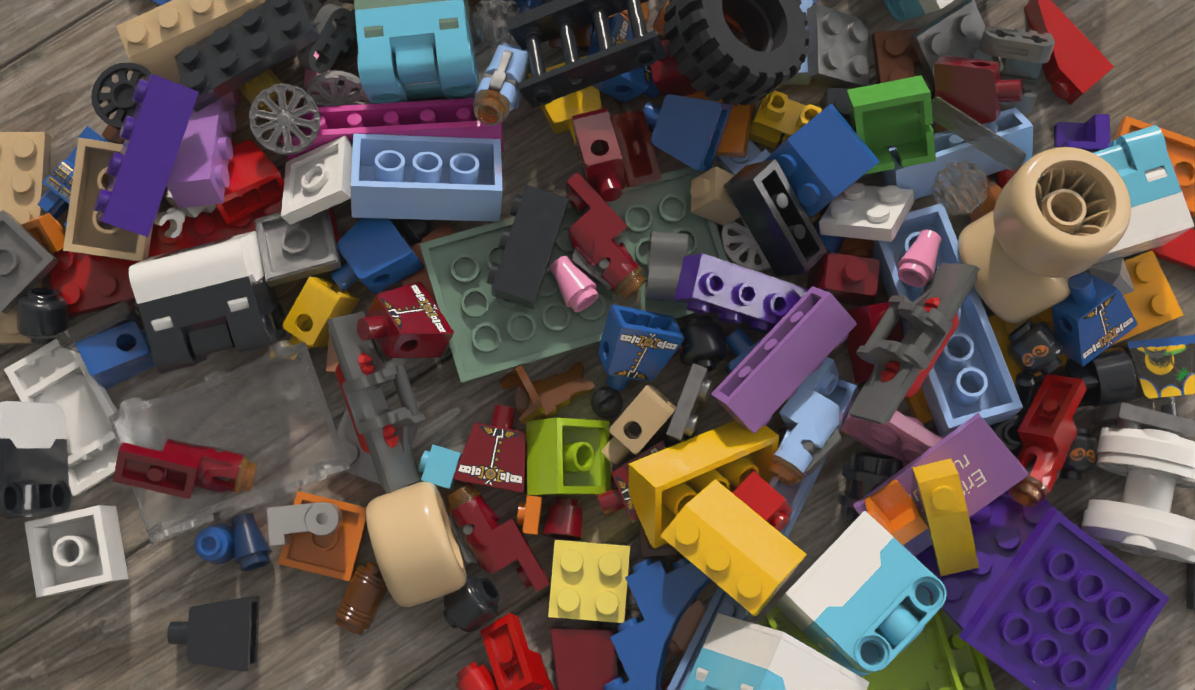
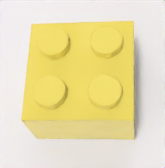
M555 540L548 617L623 623L625 621L627 580L625 577L628 576L630 546Z

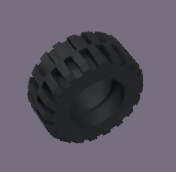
M669 0L664 13V21L667 22L664 24V36L670 42L667 46L670 57H675L678 63L676 68L682 76L685 74L691 80L690 85L697 91L702 89L706 92L705 96L714 101L722 99L723 104L746 106L762 100L799 72L801 64L805 62L808 53L806 46L809 45V30L805 28L808 24L806 12L801 11V0ZM723 13L730 16L742 28L750 48L734 36L725 21Z

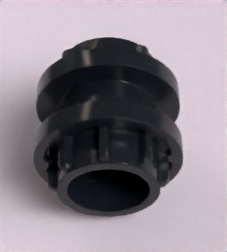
M858 451L852 454L850 464H844L842 468V476L851 479L850 491H840L838 495V503L844 505V517L854 522L860 516L855 510L854 504L903 468V462L897 457L879 453Z

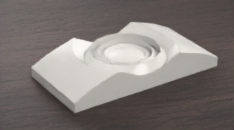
M67 332L5 368L4 371L21 402L54 403L63 409L66 419L69 486L72 495L78 496L112 476L115 472L118 450L123 442L134 444L135 439L127 421L113 404L105 388L90 376L75 344L78 342L71 332Z

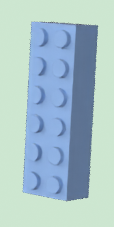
M943 203L909 212L892 242L872 240L874 247L871 251H873L874 259L880 260L879 273L889 299L893 295H903L911 302H914L920 297L927 284L924 287L907 285L898 277L899 269L897 266L900 259L917 240L920 232L923 230L934 231L942 239L938 249L935 272L941 263L963 264L958 250V241ZM974 286L957 311L958 327L921 385L937 431L941 437H946L977 413L982 416L988 425L1013 419L1023 408L979 294ZM901 317L905 337L910 324Z

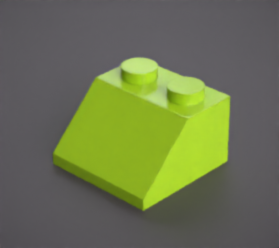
M549 418L526 422L527 495H592L611 490V463L601 452L610 441L609 421Z

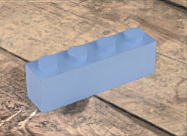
M1014 107L1000 112L999 117L994 122L938 132L934 134L936 161L902 167L894 147L890 148L889 151L894 160L895 169L882 171L883 186L913 189L915 200L966 183L975 177L990 175L1023 164L1032 157L1033 125Z

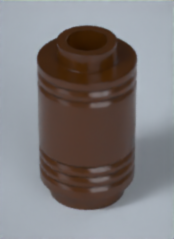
M367 562L365 567L357 566V570H355V574L352 576L335 613L337 616L335 623L339 627L358 635H363L365 629H370L371 623L387 592V586L379 566L372 562Z

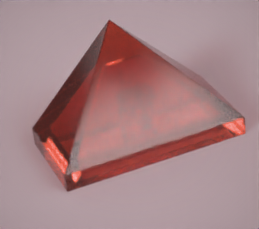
M644 111L610 116L622 156L627 188L661 181L662 178Z

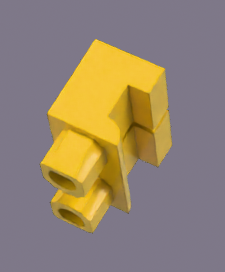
M775 90L761 100L751 123L749 139L775 149L782 133L785 134L782 143H784L818 115L822 109L811 104L806 106L790 100L786 94Z

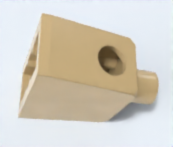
M652 384L646 385L609 428L608 431L614 437L601 452L616 465H619L630 451L637 455L674 414L677 406ZM633 421L637 422L642 429L637 436H633L628 430Z

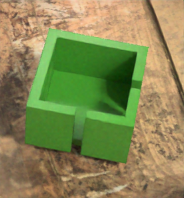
M921 75L847 90L851 127L880 161L865 174L895 169L894 160L888 149L890 146H894L902 167L936 161L934 130L930 125L933 124L931 93Z

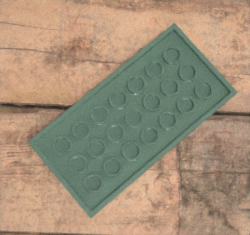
M689 166L626 184L619 199L613 202H606L627 225L624 236L617 243L623 242L639 267L614 292L611 289L607 290L579 268L597 285L596 291L599 294L598 299L591 306L580 312H575L572 307L566 306L554 275L549 269L555 260L563 256H567L572 262L574 249L568 237L569 228L585 213L583 210L578 213L569 203L534 309L493 297L491 292L492 285L487 284L493 262L500 264L504 252L498 249L505 228L512 229L515 216L500 220V222H493L420 243L438 308L454 331L449 345L461 385L512 370L519 365L525 366L600 343L612 304L670 315L675 320L699 314L688 310L687 304L683 302L645 299L648 244L651 231L688 234L687 256L703 253L728 262L715 222L691 213V180L699 176L698 170Z

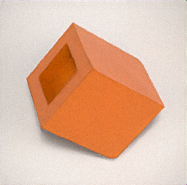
M898 480L891 481L865 499L868 514L902 545L929 528L924 513Z

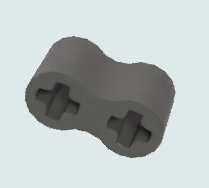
M660 231L650 232L645 299L680 302L674 299L683 259L687 256L688 234Z

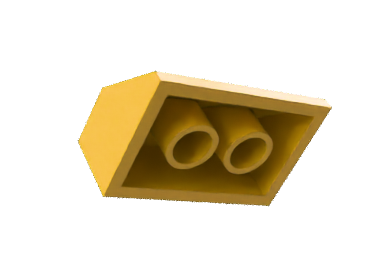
M716 479L689 501L660 535L754 616H758L807 556L806 553Z

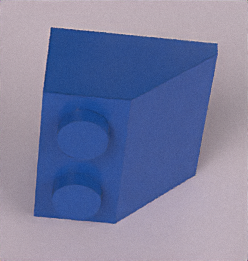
M830 104L795 132L764 160H777L802 207L810 218L880 162L833 104Z

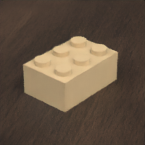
M78 138L63 251L133 261H143L148 258L152 228L149 237L101 222L97 220L99 212L94 211L99 191L101 189L107 190L112 178L111 175L107 174L112 154L114 152L120 154L123 144Z

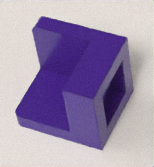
M1095 114L1085 123L1058 122L1054 126V148L1072 147L1093 153L1108 148L1110 143V115Z

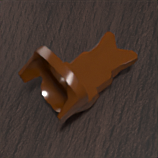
M581 362L575 363L568 371L561 375L554 374L543 381L538 379L532 382L523 366L519 365L514 367L509 374L499 381L502 389L517 386L515 404L520 411L519 421L521 425L531 420L549 419L557 413L558 409L570 405L575 398L595 390L593 382L583 378L584 366Z

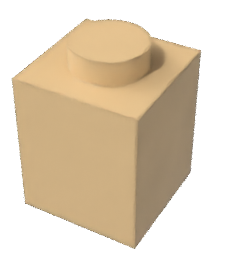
M714 167L691 180V213L723 226L741 217L724 187L735 175Z

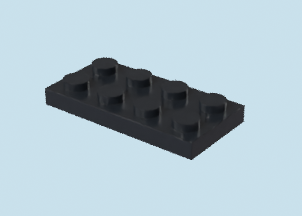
M267 0L254 9L246 11L241 17L226 26L216 29L211 35L193 46L186 47L174 57L182 85L199 92L193 108L198 112L319 40L320 35L306 0Z

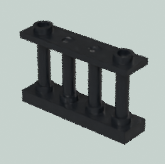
M553 0L506 19L508 32L522 50L527 49L532 78L517 83V86L532 108L547 105L558 98L637 68L652 65L656 61L668 57L667 50L656 31L647 32L641 4L650 0ZM627 10L633 39L613 46L607 17ZM593 23L599 52L579 59L574 30ZM560 36L565 65L546 72L541 43Z

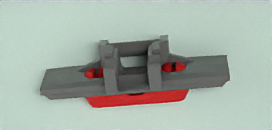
M941 263L934 274V278L929 281L917 300L911 302L903 295H893L887 302L889 308L865 346H860L856 352L861 359L874 364V368L848 412L850 416L884 425V423L891 420L904 397H911L916 394L958 327L957 311L977 281V273L980 270L977 266ZM900 317L910 324L909 330L901 343L887 340Z
M364 312L332 318L328 320V331L339 361L336 366V376L360 446L364 452L371 455L381 487L385 489L387 494L421 480L407 438L406 426L426 420L424 412H419L405 371L404 364H407L406 359L396 358L384 362L378 353L374 339L363 341L359 338L357 321L360 318H365ZM392 379L402 408L388 409L381 387Z

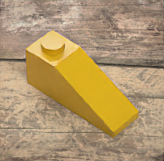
M952 459L912 467L940 575L944 576L979 568L968 509L959 473Z

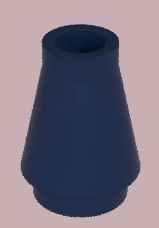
M245 513L234 517L231 521L234 533L235 563L240 565L241 571H251L268 565L271 562L269 555L272 553V550L257 525L254 514Z

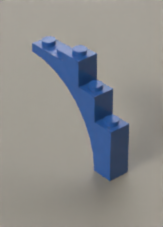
M649 558L632 567L634 573L625 577L644 617V621L640 622L638 617L625 621L617 626L619 633L610 637L630 681L625 682L622 676L603 685L604 690H662V674L667 652L678 624L697 595L712 581L687 558L675 562L672 565L674 568L672 572H669L665 562L659 560L654 563L653 558Z

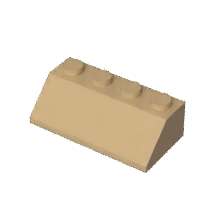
M172 0L116 27L128 58L132 63L139 64L148 69L152 74L181 85L182 82L174 56L181 53L186 47L193 46L211 35L216 29L226 26L241 17L246 11L254 9L267 0ZM143 76V77H142V79H143L144 81H145L146 78H147V76Z

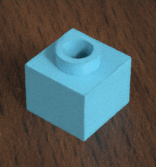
M432 444L430 452L424 451L418 471L423 473L421 480L454 490L457 481L453 479L462 453Z

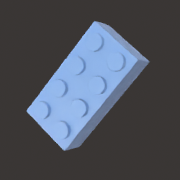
M353 134L351 169V211L353 218L500 222L503 192L500 139Z

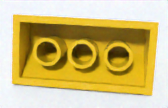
M734 420L629 463V496L650 545L653 548H657L668 543L660 535L683 507L715 479L731 493L753 471L769 484L777 468V457L774 454L778 450L779 435L766 425L752 433Z

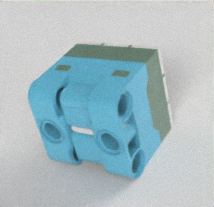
M354 0L358 42V71L361 85L371 104L408 102V98L409 100L445 97L448 100L475 98L480 83L475 61L468 0Z

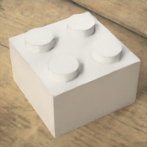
M98 505L24 522L36 598L55 596L129 579L116 506Z

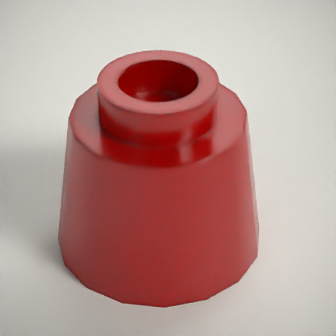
M472 662L456 674L459 679L456 683L458 690H498L494 675L485 665L478 667L475 662Z

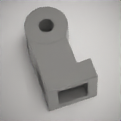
M325 502L267 508L269 546L291 544V534L312 532L323 536L335 534L343 524L342 511L338 506Z

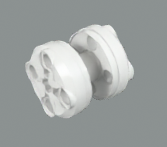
M1101 428L1096 465L1103 470L1126 477L1122 502L1089 500L1087 509L1084 511L1081 530L1098 543L1115 547L1128 553L1195 564V520L1170 513L1175 487L1195 489V442L1170 432L1155 429Z

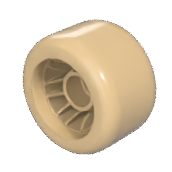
M1059 147L1048 149L1027 160L1002 189L994 208L995 233L1005 253L1023 269L1044 277H1070L1080 274L1095 265L1119 243L1130 222L1131 200L1126 184L1119 173L1101 157L1079 148Z
M994 210L966 226L960 233L958 250L962 263L975 265L980 269L977 273V281L974 284V288L986 305L1002 320L1010 323L1025 321L1062 302L1071 294L1068 284L1070 277L1050 278L1039 276L1023 269L1009 258L1001 247L995 233Z
M415 483L378 496L368 503L366 507V523L374 555L384 582L398 605L413 607L453 593L464 586L466 570L459 543L444 501L433 483Z

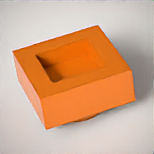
M51 213L38 216L21 224L51 253L63 249L65 240L64 229L52 217Z
M527 495L526 503L519 502L517 525H523L522 533L539 535L543 497Z

